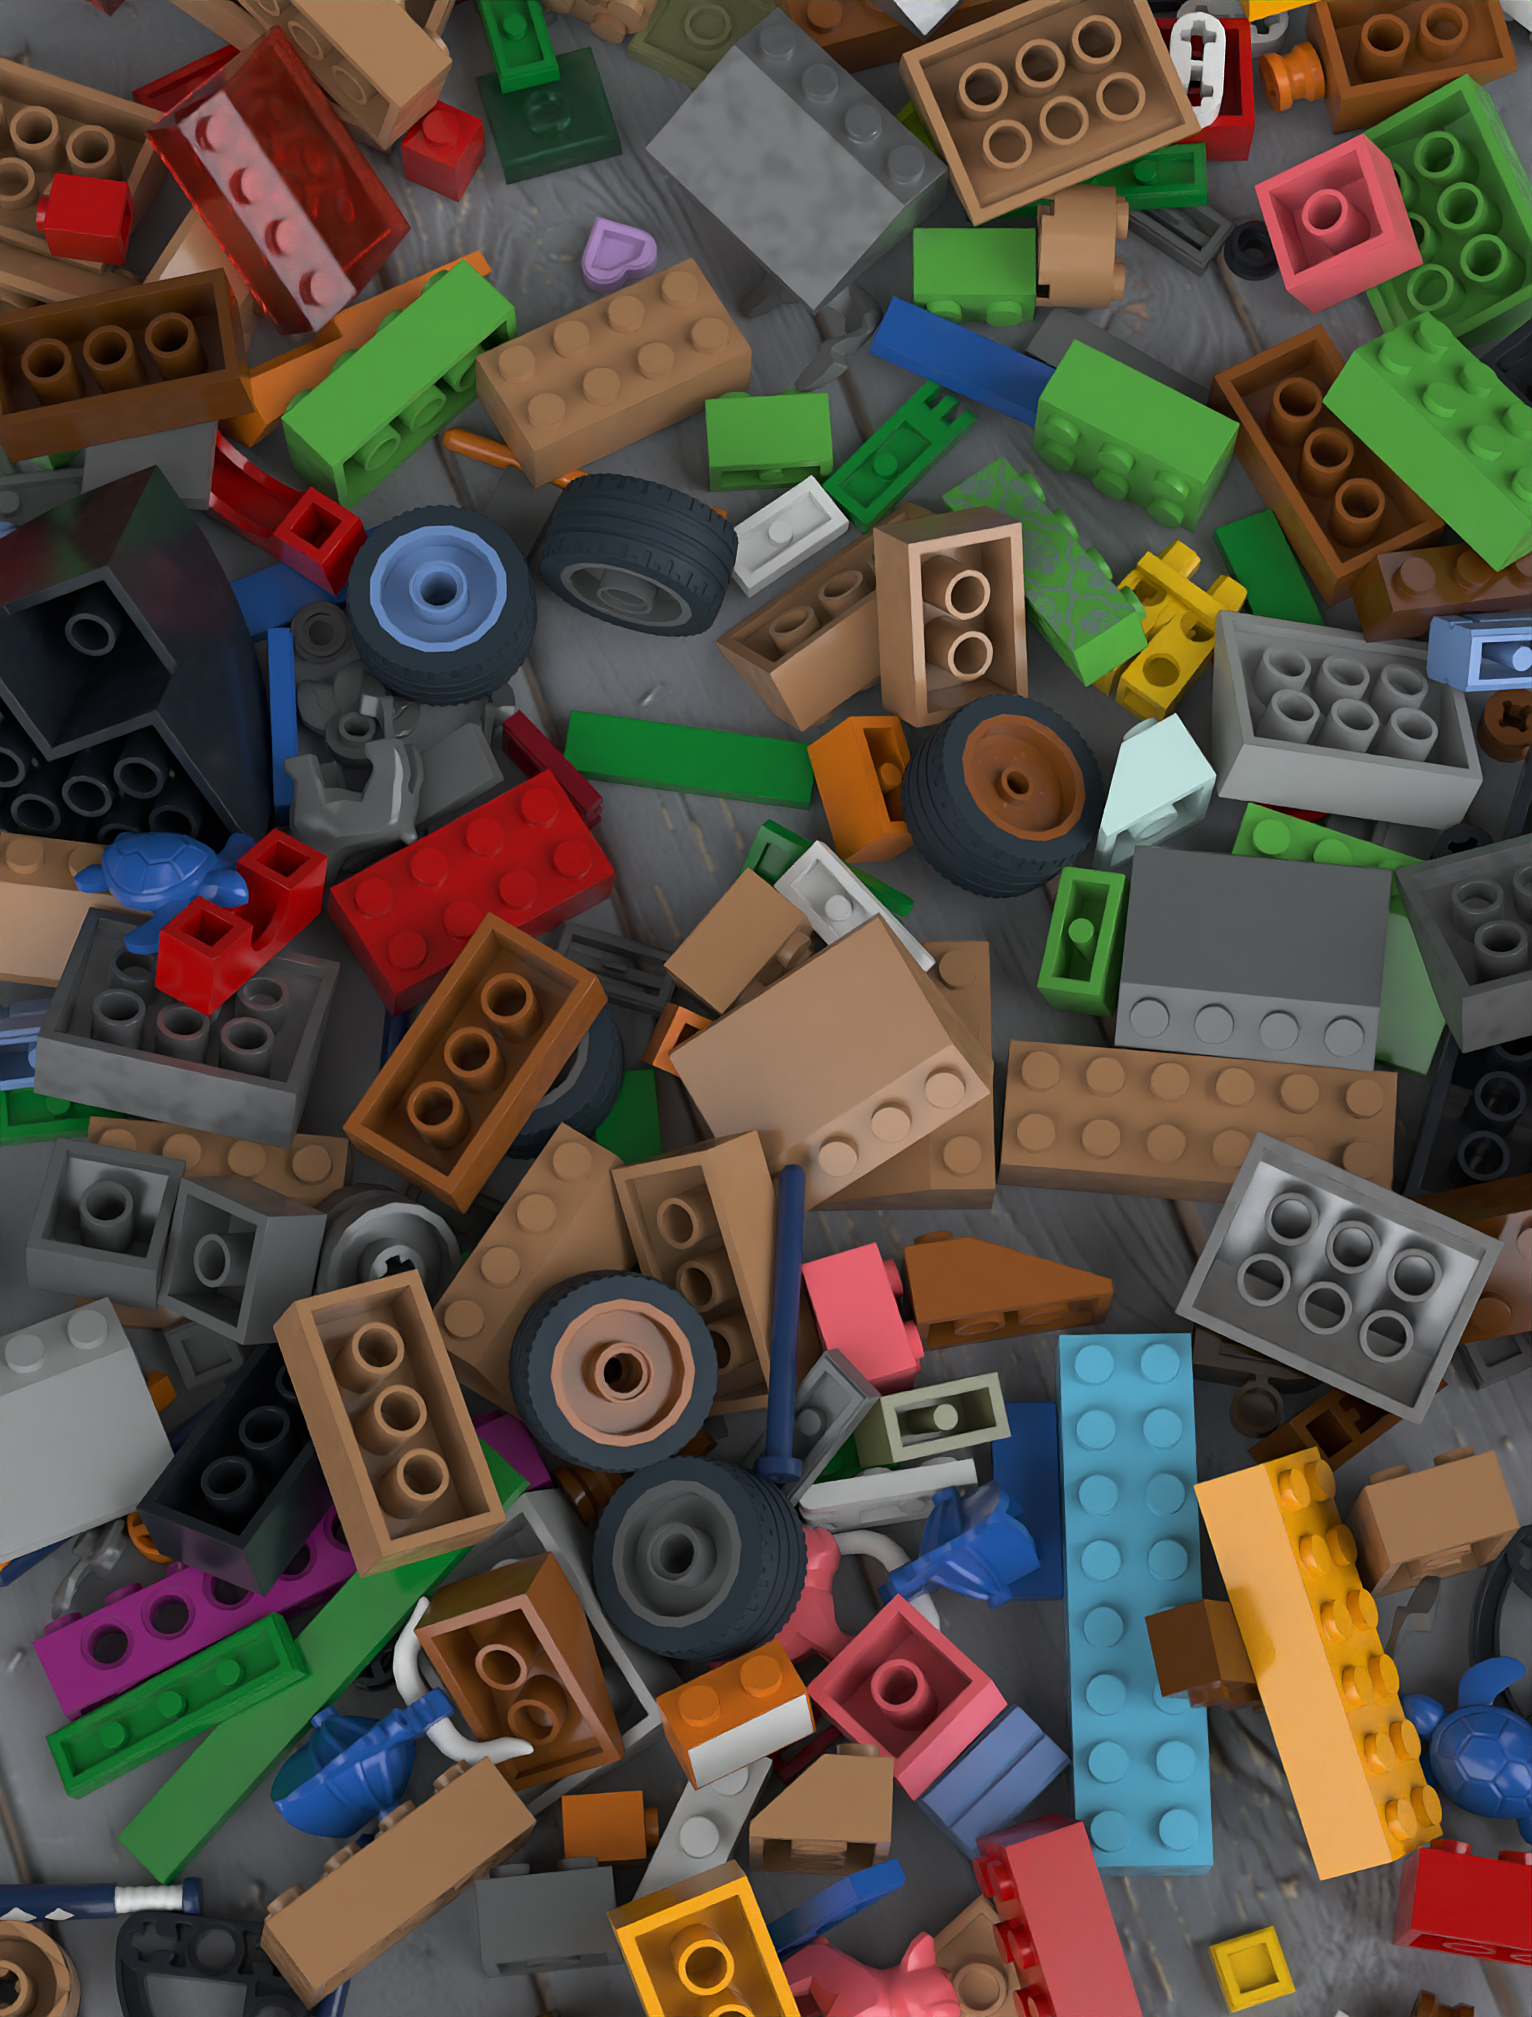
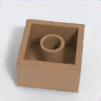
M747 867L666 961L664 967L678 989L716 1020L815 955L817 952L813 947L818 942V939L807 915Z

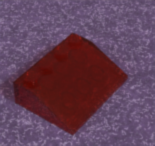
M279 25L268 29L144 131L154 149L281 336L317 332L359 296L411 230L409 223Z

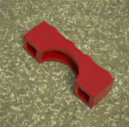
M217 429L209 510L202 511L336 597L348 582L354 558L358 554L361 545H364L365 540L368 538L360 518L311 486L307 491H300L277 481L244 457Z

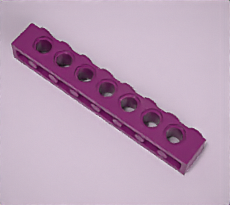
M499 1409L484 1413L472 1420L477 1437H481L531 1483L521 1495L526 1492L553 1488L551 1478L523 1421L510 1413L503 1415ZM335 1504L331 1505L302 1546L309 1550L311 1554L308 1566L296 1575L282 1574L266 1597L249 1591L246 1597L236 1604H222L216 1600V1589L222 1579L177 1561L165 1570L167 1575L165 1579L144 1589L141 1583L127 1585L105 1598L106 1607L83 1618L80 1612L70 1613L45 1626L43 1630L46 1636L32 1642L64 1715L73 1722L273 1612L283 1616L287 1622L330 1601L357 1571L349 1546L343 1545L336 1540V1531L341 1522ZM171 1604H180L189 1609V1618L186 1625L180 1631L173 1634H163L156 1630L155 1622L157 1615L164 1607ZM111 1633L125 1635L128 1639V1647L121 1659L110 1664L96 1661L95 1648L104 1636Z

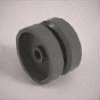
M370 1183L350 1185L334 1190L313 1207L327 1214L311 1297L418 1269L433 1310L462 1268L457 1238L443 1218L386 1185Z

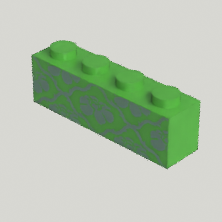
M1001 456L941 496L947 513L986 505L1022 523L1025 616L1085 687H1088L1148 647L1140 622L1147 615L1137 596L1128 586L1118 590L1110 580L1113 578L1111 570L1101 554L1094 547H1090L1085 551L1077 542L1079 535L1068 516L1060 508L1053 512L1048 509L1044 504L1046 497L1041 487L1027 470L1018 474L1009 462Z

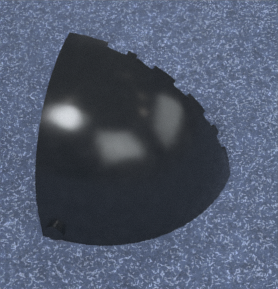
M157 464L70 499L0 539V835L1 832L110 845L114 843L116 837L122 832L136 834L174 832L187 835L206 844L215 851V854H219L224 849L230 835L233 833H243L254 839L255 845L267 834L274 784L271 721L258 658L239 603L219 560L191 513Z

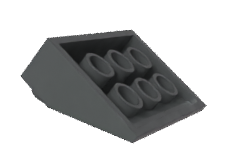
M1135 845L1114 1046L1373 1071L1392 869Z

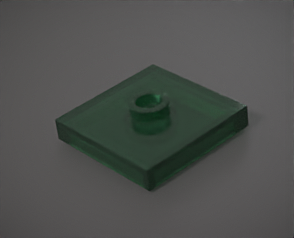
M591 46L555 56L559 67L560 80L502 94L496 71L475 77L506 185L623 155L619 134Z

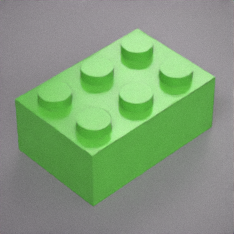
M1074 339L1039 397L1032 450L1037 452L1039 457L1050 467L1061 472L1072 470L1091 480L1096 489L1102 494L1115 500L1126 498L1147 509L1150 517L1161 525L1169 528H1178L1180 526L1194 533L1228 475L1240 423Z

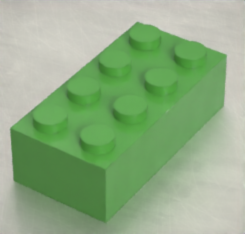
M464 259L451 270H441L434 274L424 285L420 297L404 311L396 309L388 314L379 324L376 335L359 350L353 348L346 351L334 363L330 375L313 390L310 388L302 390L289 402L281 420L292 469L311 487L350 511L478 398L475 356L518 337L515 307Z
M1428 311L1354 350L1322 402L1494 570L1499 572L1532 551V408L1525 405L1497 378L1490 367L1481 363L1453 336L1451 330L1445 324L1437 321Z

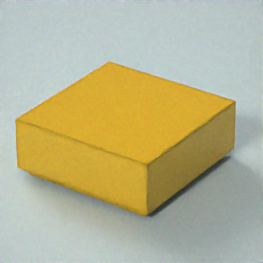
M1274 1926L1207 1948L1229 2014L1293 1994L1296 1991Z

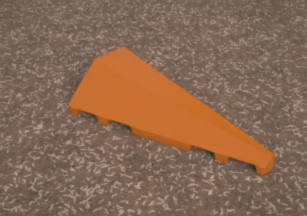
M480 250L331 315L313 341L250 368L249 375L255 413L218 420V430L249 449L282 425L281 417L294 396L304 389L310 388L313 390L330 375L332 366L341 355L353 348L359 350L376 335L379 324L388 314L396 309L404 311L420 297L424 285L434 274L441 270H451L462 259L467 261L482 277L490 274L492 270Z

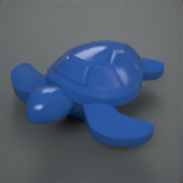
M122 832L116 837L114 843L105 848L102 855V864H92L84 868L74 876L77 889L82 892L96 893L109 890L115 899L124 906L134 910L153 912L154 916L152 919L128 933L124 938L127 950L134 954L156 953L159 948L160 930L198 896L209 900L221 908H234L248 903V888L245 880L236 872L237 861L255 846L253 838L246 834L233 833L230 835L224 849L219 854H215V851L206 844L180 833L149 832L136 834Z
M1508 1656L1491 1658L1477 1663L1468 1669L1461 1678L1458 1687V1709L1450 1713L1444 1709L1441 1703L1423 1694L1413 1693L1398 1696L1405 1718L1414 1725L1419 1739L1429 1742V1752L1419 1756L1427 1785H1430L1434 1790L1439 1785L1452 1802L1469 1813L1487 1818L1516 1819L1520 1835L1526 1843L1532 1845V1726L1517 1713L1507 1708L1493 1705V1701L1501 1691L1524 1677L1526 1672L1524 1664Z

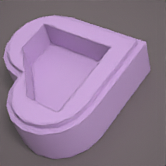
M596 217L582 256L581 269L584 283L595 292L607 294L617 291L624 285L627 279L637 280L652 273L657 264L655 239L642 229Z

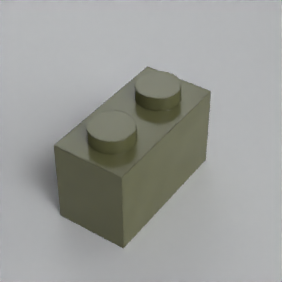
M997 1372L962 1377L881 1395L853 1431L861 1467L891 1464L1011 1437Z

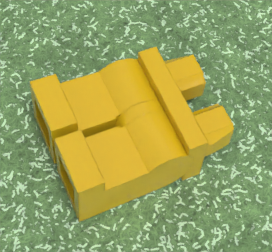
M1179 540L1172 542L1157 556L1147 551L1137 563L1136 569L1131 571L1117 586L1118 590L1128 586L1144 607L1147 617L1140 622L1148 647L1092 683L1093 686L1107 696L1118 685L1115 702L1141 721L1156 718L1159 723L1174 714L1175 708L1212 664L1211 658L1215 647V622L1219 610L1239 613L1247 595L1246 588L1229 576L1220 575L1207 592L1189 581L1199 569L1201 559L1195 551Z

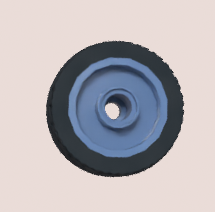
M429 505L425 508H414L412 511L407 510L402 515H396L392 517V520L384 522L379 529L377 528L371 536H368L365 544L361 545L350 568L346 591V609L355 646L370 672L387 689L393 690L396 695L404 697L406 700L416 701L422 705H440L441 707H447V705L458 706V704L462 703L465 705L473 700L478 701L481 697L489 696L494 690L500 689L504 683H507L518 672V668L523 665L525 658L528 656L537 623V602L529 565L512 536L508 535L507 531L500 527L497 522L489 520L485 515L478 514L477 511H469L464 507L457 508L454 505Z

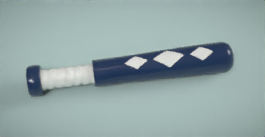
M186 1877L183 1880V1884L126 1886L125 1888L118 1887L117 1882L0 1884V1920H19L26 1923L109 1919L117 1918L118 1914L138 1913L141 1911L172 1912L176 1910L178 1912L182 1911L183 1914L202 1916L203 1885L200 1877Z

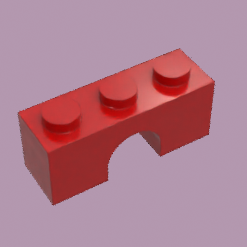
M276 828L270 831L237 861L236 872L245 880L249 892L247 904L234 908H221L209 900L198 896L160 930L155 988L209 1017L321 913L328 856Z

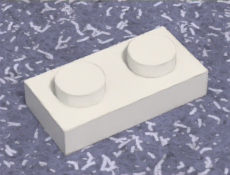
M811 475L734 527L739 544L732 577L748 598H750L846 533L849 521Z

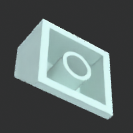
M1176 713L1159 723L1156 718L1144 720L1125 734L1099 829L1092 870L1110 872L1134 858L1135 845L1157 846L1205 819L1217 775Z

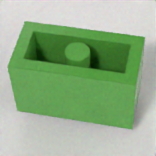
M913 228L911 254L912 304L955 324L961 321H987L992 326L1011 327L1021 322H1033L1036 302L1035 228Z
M792 388L773 396L753 397L746 392H728L720 395L717 399H705L710 492L793 488L811 475L821 486L833 475L828 392H801L797 388Z
M1070 866L1062 868L1037 988L1052 1009L1109 1018L1114 1017L1120 989L1131 886L1125 874Z

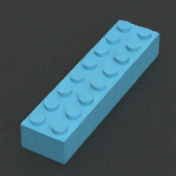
M1191 1333L1059 1335L1054 1352L1064 1590L1063 1629L1068 1757L1071 1760L1068 1768L1070 1818L1083 1821L1100 1877L1206 1875L1213 1866L1207 1707L1191 1708L1189 1699L1162 1697L1145 1622L1146 1616L1202 1600L1198 1499L1193 1485L1197 1484Z

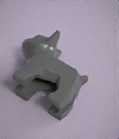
M395 738L365 743V754L373 764V772L363 792L346 789L341 765L337 762L319 764L318 757L312 754L283 760L285 773L289 774L295 783L294 797L290 806V829L286 834L328 856L322 906L327 910L329 890L338 884L337 875L339 869L347 858L361 851L401 841L406 845H410L418 840L414 826L419 808V791L424 776L422 757L417 746L412 743L403 744L402 740Z

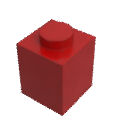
M438 100L432 109L410 127L401 143L405 178L459 202L486 155L483 120Z
M54 172L50 195H41L36 218L37 230L45 233L51 256L124 266L135 216V207L128 182Z

